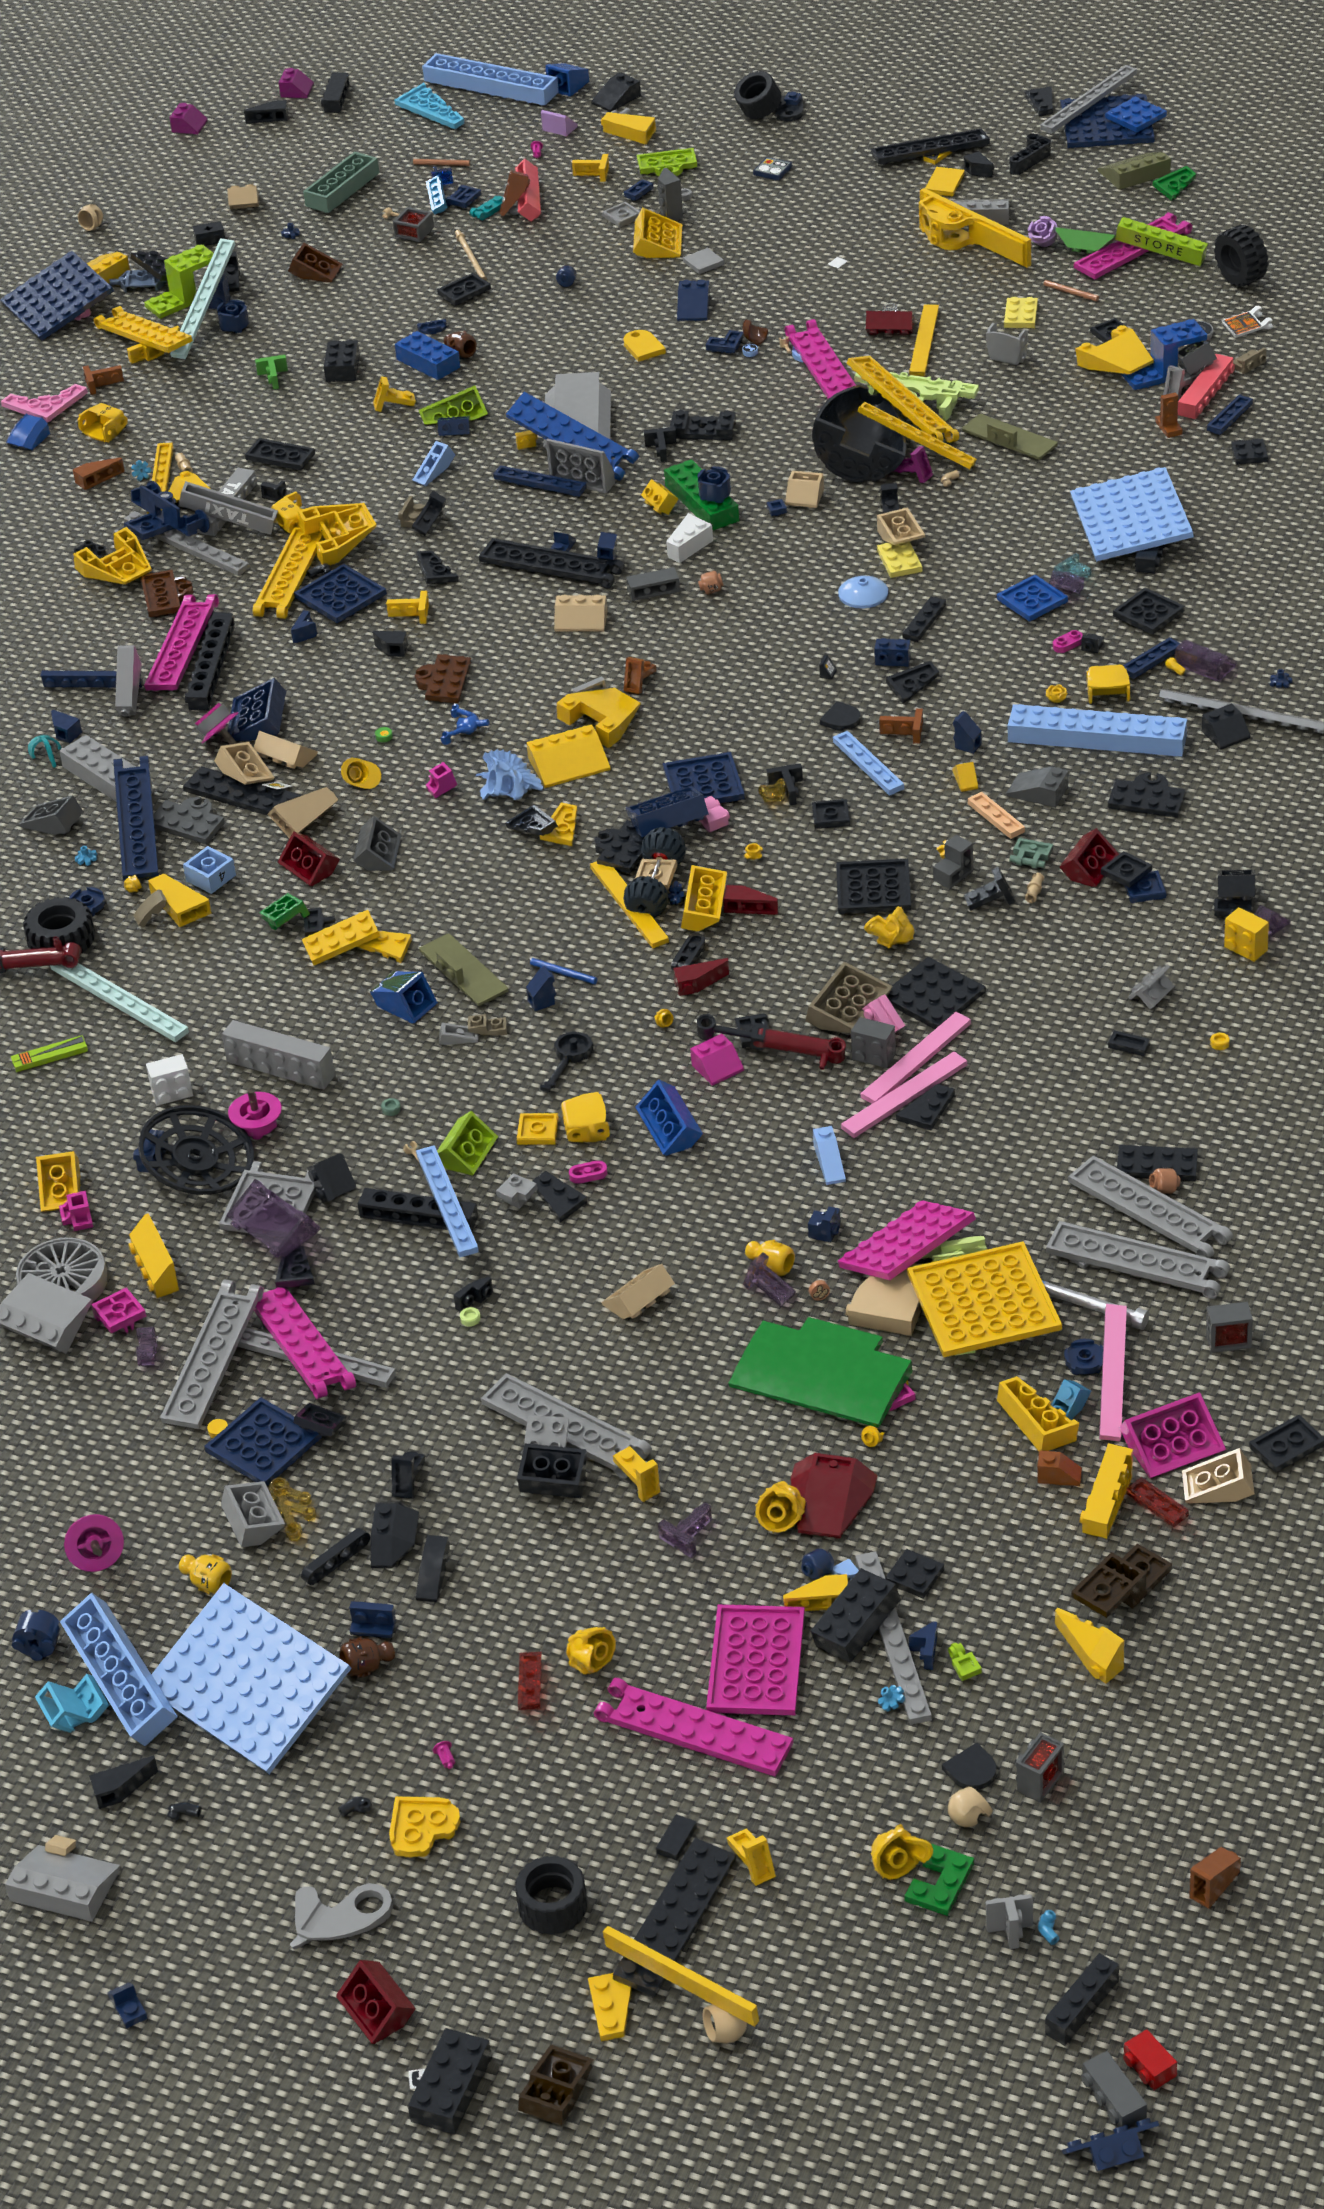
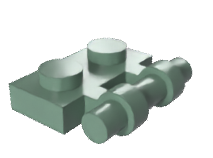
M1018 838L1013 848V854L1015 855H1010L1009 862L1016 863L1019 866L1023 864L1029 865L1035 869H1038V867L1045 868L1046 861H1048L1053 851V844Z

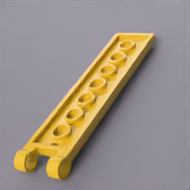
M121 306L112 309L113 317L105 319L103 315H99L94 318V324L98 329L107 330L166 353H170L193 341L191 335L127 313Z
M871 356L848 359L846 364L854 372H857L863 380L867 381L873 389L882 394L883 398L891 402L893 407L900 410L902 415L908 417L923 432L933 437L936 435L937 439L943 441L942 433H944L947 442L958 441L959 432L948 425Z
M301 527L293 528L256 603L253 605V616L263 617L265 608L272 607L277 608V618H287L288 609L295 597L294 592L298 591L317 553L316 543L324 539L320 531L304 535Z

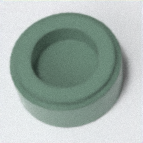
M389 1098L381 1104L382 1113L386 1116H394L401 1111L400 1102L397 1099Z

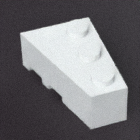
M688 513L666 541L668 558L681 563L713 541L712 524Z

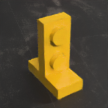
M602 154L601 160H572L573 176H600V182H606L609 170L608 154Z
M381 376L373 401L375 411H382L384 401L409 406L415 405L414 393L389 388L387 377Z
M421 591L420 599L387 600L388 617L419 616L420 624L427 623L429 609L428 591Z
M630 1446L613 1455V1462L637 1485L638 1497L642 1502L660 1493L658 1464L653 1459L646 1463Z
M746 1828L727 1837L728 1845L748 1866L751 1881L755 1886L776 1877L768 1842L763 1835L755 1838Z

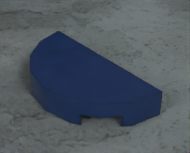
M446 319L417 324L419 332L424 334H436L447 327Z

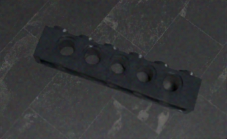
M364 1188L357 1203L360 1218L448 1230L434 1197ZM459 1201L472 1232L478 1219L477 1204Z

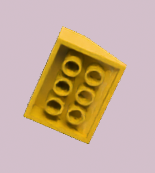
M642 207L635 221L633 253L645 258H679L681 256L682 224Z
M120 252L100 255L87 263L108 284H110V279H118L126 271L130 270L128 256Z
M592 724L526 742L528 759L545 788L611 770L598 734Z

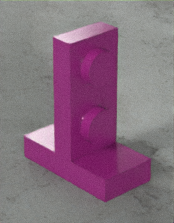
M919 446L910 454L911 458H904L901 464L892 472H916L919 482L925 483L933 475L924 446Z

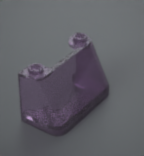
M254 1179L226 1215L232 1220L230 1224L239 1231L241 1228L269 1247V1252L276 1258L280 1256L284 1258L315 1236L321 1229L308 1215L288 1204L257 1179Z

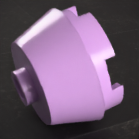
M1041 216L1034 223L1032 221L1028 227L1029 238L1041 247L1050 246L1057 238V232L1055 231L1057 227L1056 222L1048 216Z

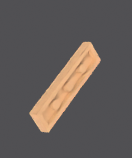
M983 792L968 798L969 806L1010 839L1025 832L1024 825Z

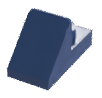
M554 531V544L550 549L569 552L576 543V538L566 533Z
M303 610L291 628L293 643L317 636L316 624L312 622L309 611Z
M934 1621L909 1636V1650L920 1652V1660H924V1669L933 1670L938 1638L937 1622Z
M128 1982L107 1992L126 2029L148 2019L133 1984Z

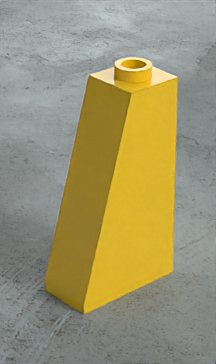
M607 112L601 119L603 132L642 144H647L656 131L654 117Z
M166 874L148 880L151 894L158 889L162 890L167 900L163 909L179 927L211 914L208 898Z

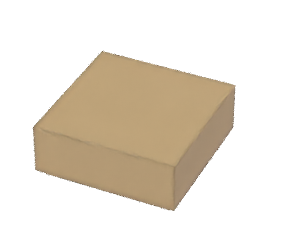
M55 1835L45 1844V1851L66 1856L76 1847V1840Z

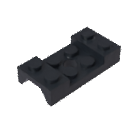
M673 411L670 427H675L676 439L733 440L736 412L724 411L720 412L719 417L689 416V411Z

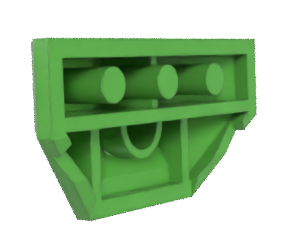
M1058 227L1055 229L1068 248H1072L1073 252L1087 250L1086 253L1092 254L1111 244L1116 238V235Z

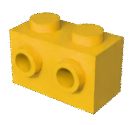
M652 479L641 494L646 499L644 502L651 507L654 506L653 510L659 514L663 512L669 515L678 501L674 494L662 484Z

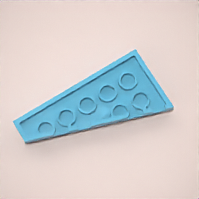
M425 83L394 100L395 105L452 129H457L464 124V118L457 112L452 111V107L447 106L446 102L437 94H433L432 90L427 88Z

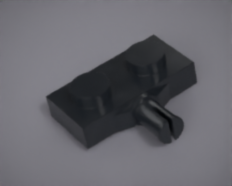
M1214 899V916H1229L1238 907L1252 913V899H1233L1229 901Z
M321 907L308 909L310 915L304 918L305 937L323 930L325 924L335 923V916L324 917Z

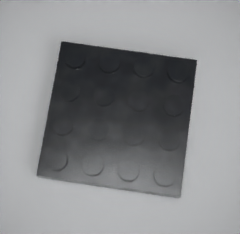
M908 859L836 862L838 914L894 911L898 906L902 907L904 911H911Z
M927 957L892 985L893 988L887 995V998L895 1009L936 1029L955 1012L961 1013L986 992V986Z

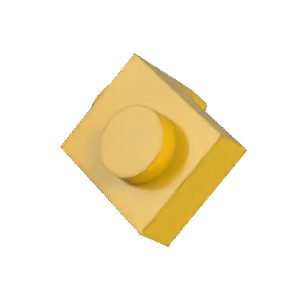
M530 430L515 433L518 450L536 446L537 434Z

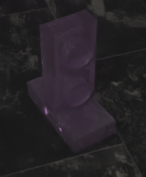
M762 1252L750 1263L743 1286L748 1290L753 1285L758 1286L782 1307L795 1295L796 1291L766 1266L769 1256Z
M706 1502L702 1503L686 1519L680 1521L677 1527L663 1519L658 1523L659 1538L692 1558L697 1553L696 1540L693 1537L712 1520L711 1505Z

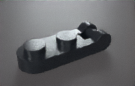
M694 933L687 937L672 961V970L676 967L695 963L706 945L705 937L702 934Z

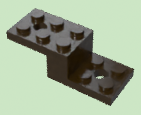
M1137 1543L1123 1558L1111 1552L1071 1591V1597L1107 1618L1121 1603L1134 1608L1172 1570V1563ZM1098 1590H1102V1591H1104L1105 1593H1104V1594H1101V1593H1098L1097 1591H1098Z

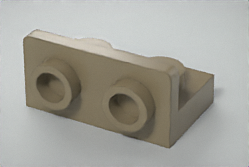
M1262 348L1258 351L1252 349L1233 360L1235 370L1245 374L1265 363L1266 349Z
M413 496L408 497L407 501L404 502L402 510L398 513L401 527L412 528L413 523L425 507L423 504H414Z

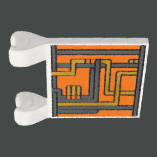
M1259 305L1255 306L1251 311L1222 320L1223 325L1235 338L1261 329L1273 328V325L1270 323L1273 320L1270 317L1264 319L1261 323L1256 318L1262 316V313L1259 311L1262 308Z

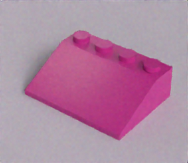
M1200 1392L1129 1418L1119 1427L1127 1446L1133 1449V1455L1150 1479L1226 1450Z

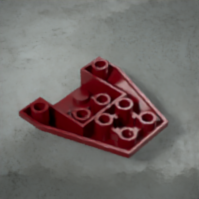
M813 1453L794 1465L790 1482L791 1486L796 1487L801 1497L805 1498L806 1501L804 1513L801 1520L797 1522L798 1533L841 1538L874 1494L878 1475L858 1459Z

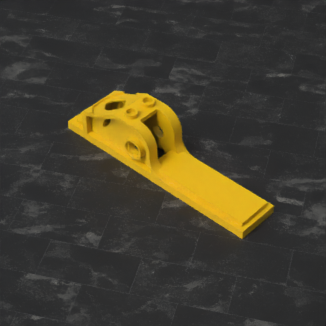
M925 188L920 190L919 228L922 232H925L931 244L944 250H958L972 244L981 245L1026 268L1031 266L1030 238ZM969 225V232L961 228Z

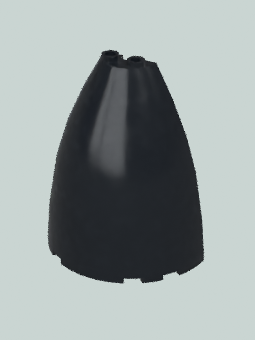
M860 385L844 389L834 394L825 402L815 418L812 439L816 455L826 465L825 467L836 476L853 482L876 481L884 478L885 475L894 471L901 464L906 454V437L857 412L859 406L867 402L901 420L895 407L892 406L891 402L883 398L882 394L877 392V394L871 395L868 388Z

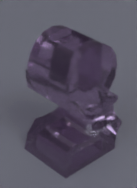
M155 1327L136 1328L139 1346H136L138 1366L155 1365L156 1348L158 1347Z

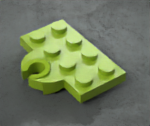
M694 148L637 155L640 174L655 172L657 176H660L663 168H667L675 176H678L683 172V169L697 167Z

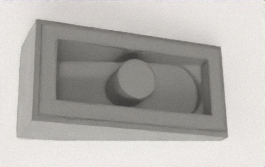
M448 1023L441 1024L439 1044L478 1043V1034L468 1032V1026Z

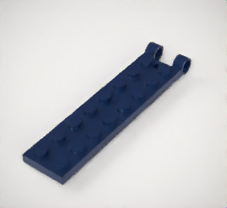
M139 756L140 767L123 768L122 758L113 759L123 880H126L130 875H137L138 879L159 876L148 756Z

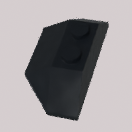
M380 1501L375 1504L371 1529V1568H393L397 1564L396 1562L401 1560L415 1547L419 1512L403 1502Z

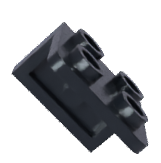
M341 1153L307 1167L309 1178L314 1183L316 1194L322 1203L329 1202L335 1199V1197L356 1188L347 1162Z

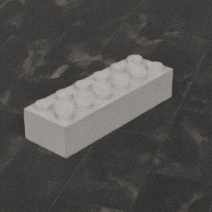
M87 735L59 750L62 766L117 802L113 759H121L120 756ZM122 758L123 768L135 767ZM151 781V792L154 793Z
M232 1020L222 1033L226 1060L229 1063L323 1090L335 1076L330 1047Z

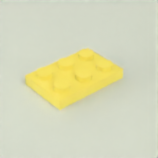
M1007 298L1004 328H1035L1038 298Z
M910 541L897 545L891 543L877 545V552L890 578L923 572L922 565Z

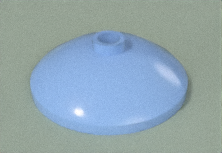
M856 576L846 580L839 587L838 596L841 602L847 606L871 608L886 600L888 597V587L882 580L876 577Z

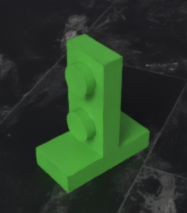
M279 355L255 359L257 375L267 374L268 382L272 384L273 390L279 389L276 372L288 371L286 356Z

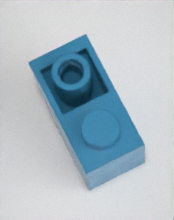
M1064 1379L1053 1400L1052 1406L1057 1410H1063L1066 1413V1417L1071 1420L1083 1409L1091 1390L1075 1381Z

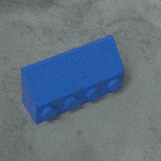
M659 1079L635 1107L665 1156L691 1148L703 1134L675 1086Z

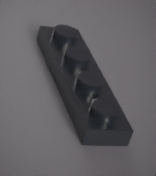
M931 596L904 630L903 639L919 642L945 608L946 600Z

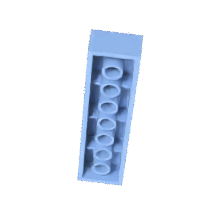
M91 1593L60 1621L130 1737L146 1746L178 1717L106 1602Z

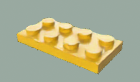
M366 910L303 938L302 941L315 966L379 937L380 934L369 911Z

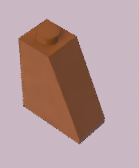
M1220 1847L1195 1864L1190 1869V1898L1210 1909L1240 1873L1241 1858L1236 1853Z

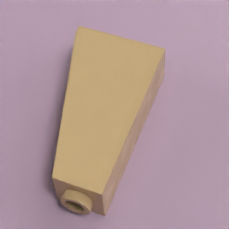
M328 787L278 804L267 815L290 839L293 831L298 833L304 831L332 808L338 799Z

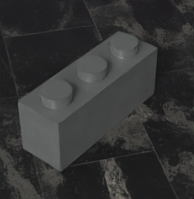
M674 567L626 577L627 591L632 601L680 592L679 577Z
M1108 2051L1082 2063L1081 2079L1087 2088L1090 2087L1094 2092L1097 2103L1105 2107L1108 2117L1113 2124H1117L1119 2127L1127 2125L1129 2128L1135 2125L1136 2122L1147 2118L1146 2102Z

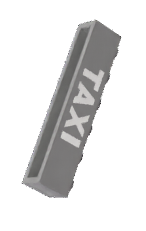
M237 468L218 492L244 500L257 485L255 470ZM207 515L210 521L208 532L203 533L199 529L197 532L199 534L215 536L227 521Z
M187 481L182 488L179 506L195 511L202 510L207 515L270 535L274 529L278 510Z

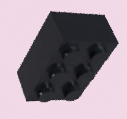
M333 340L327 342L324 360L326 382L356 381L360 359L358 340Z

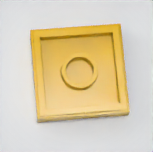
M520 1113L517 1145H555L559 1120L558 1113Z

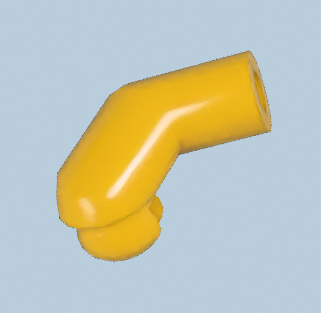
M1173 657L1165 662L1168 669L1175 671L1180 676L1186 671Z

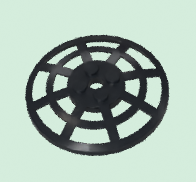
M182 1105L162 1110L146 1122L139 1136V1155L149 1173L164 1185L188 1194L212 1195L236 1187L241 1176L232 1183L222 1187L217 1183L224 1180L231 1172L243 1173L244 1170H250L254 1160L253 1145L246 1131L234 1125L226 1114L207 1107ZM196 1115L207 1117L208 1120L205 1127L181 1125L178 1116ZM170 1118L174 1128L167 1130L159 1138L149 1133L156 1124ZM215 1121L230 1128L239 1138L228 1142L221 1134L212 1130ZM185 1131L201 1132L202 1134L200 1137L186 1136ZM174 1134H177L179 1138L174 1146L164 1142ZM212 1136L213 1138L218 1140L222 1144V1146L216 1148L212 1142L207 1140L208 1137ZM145 1139L156 1145V1161H147L144 1155ZM243 1144L247 1155L246 1167L234 1166L235 1154L233 1149ZM161 1148L172 1153L171 1160L162 1161ZM227 1152L229 1164L217 1162L218 1155ZM176 1166L183 1173L179 1177L167 1167ZM153 1168H161L163 1172L176 1180L177 1183L169 1181ZM214 1168L225 1171L215 1179L209 1174ZM190 1175H201L205 1181H190L188 1178ZM185 1184H187V1185H193V1186H207V1185H209L212 1189L189 1188V1187H186V1186H184V1185H185Z

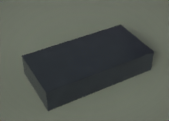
M1115 1030L1108 1041V1048L1140 1056H1145L1150 1046L1149 1038Z
M676 1814L658 1843L656 1853L677 1861L697 1828V1822Z

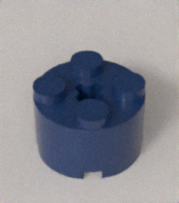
M229 300L230 303L225 304L223 302L219 304L217 314L220 330L241 333L249 324L245 303L241 300Z
M714 466L711 467V470L706 471L705 468L698 473V491L701 500L722 503L730 495V474H728L725 468Z
M32 1609L26 1610L19 1617L12 1637V1647L30 1656L32 1660L40 1661L43 1657L53 1653L61 1627L58 1625L59 1620L47 1611L38 1610L37 1613L31 1612Z

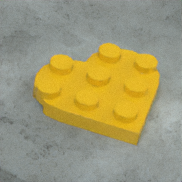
M395 1796L389 1832L394 1854L404 1857L427 1856L435 1840L451 1839L455 1836V1831L460 1825L459 1809L451 1804L449 1799Z

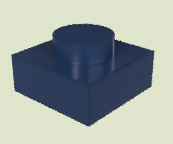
M788 92L784 101L788 105H798L802 95L801 93Z
M782 499L766 502L771 516L787 513V507Z

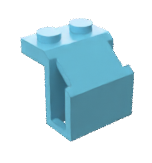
M86 1674L74 1689L48 1681L35 1696L50 1726L66 1732L75 1731L74 1727L84 1722H95L109 1706L95 1678L89 1674ZM48 1690L52 1695L53 1699L44 1696L48 1692Z

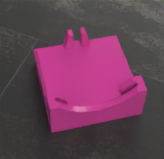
M127 1287L91 1304L95 1319L97 1321L101 1320L110 1333L122 1328L128 1333L127 1326L130 1325V1329L134 1330V1322L146 1317L145 1309Z

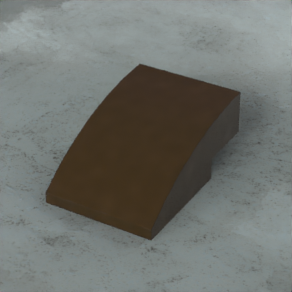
M550 2044L529 2074V2082L519 2095L518 2111L562 2126L586 2083L594 2059Z

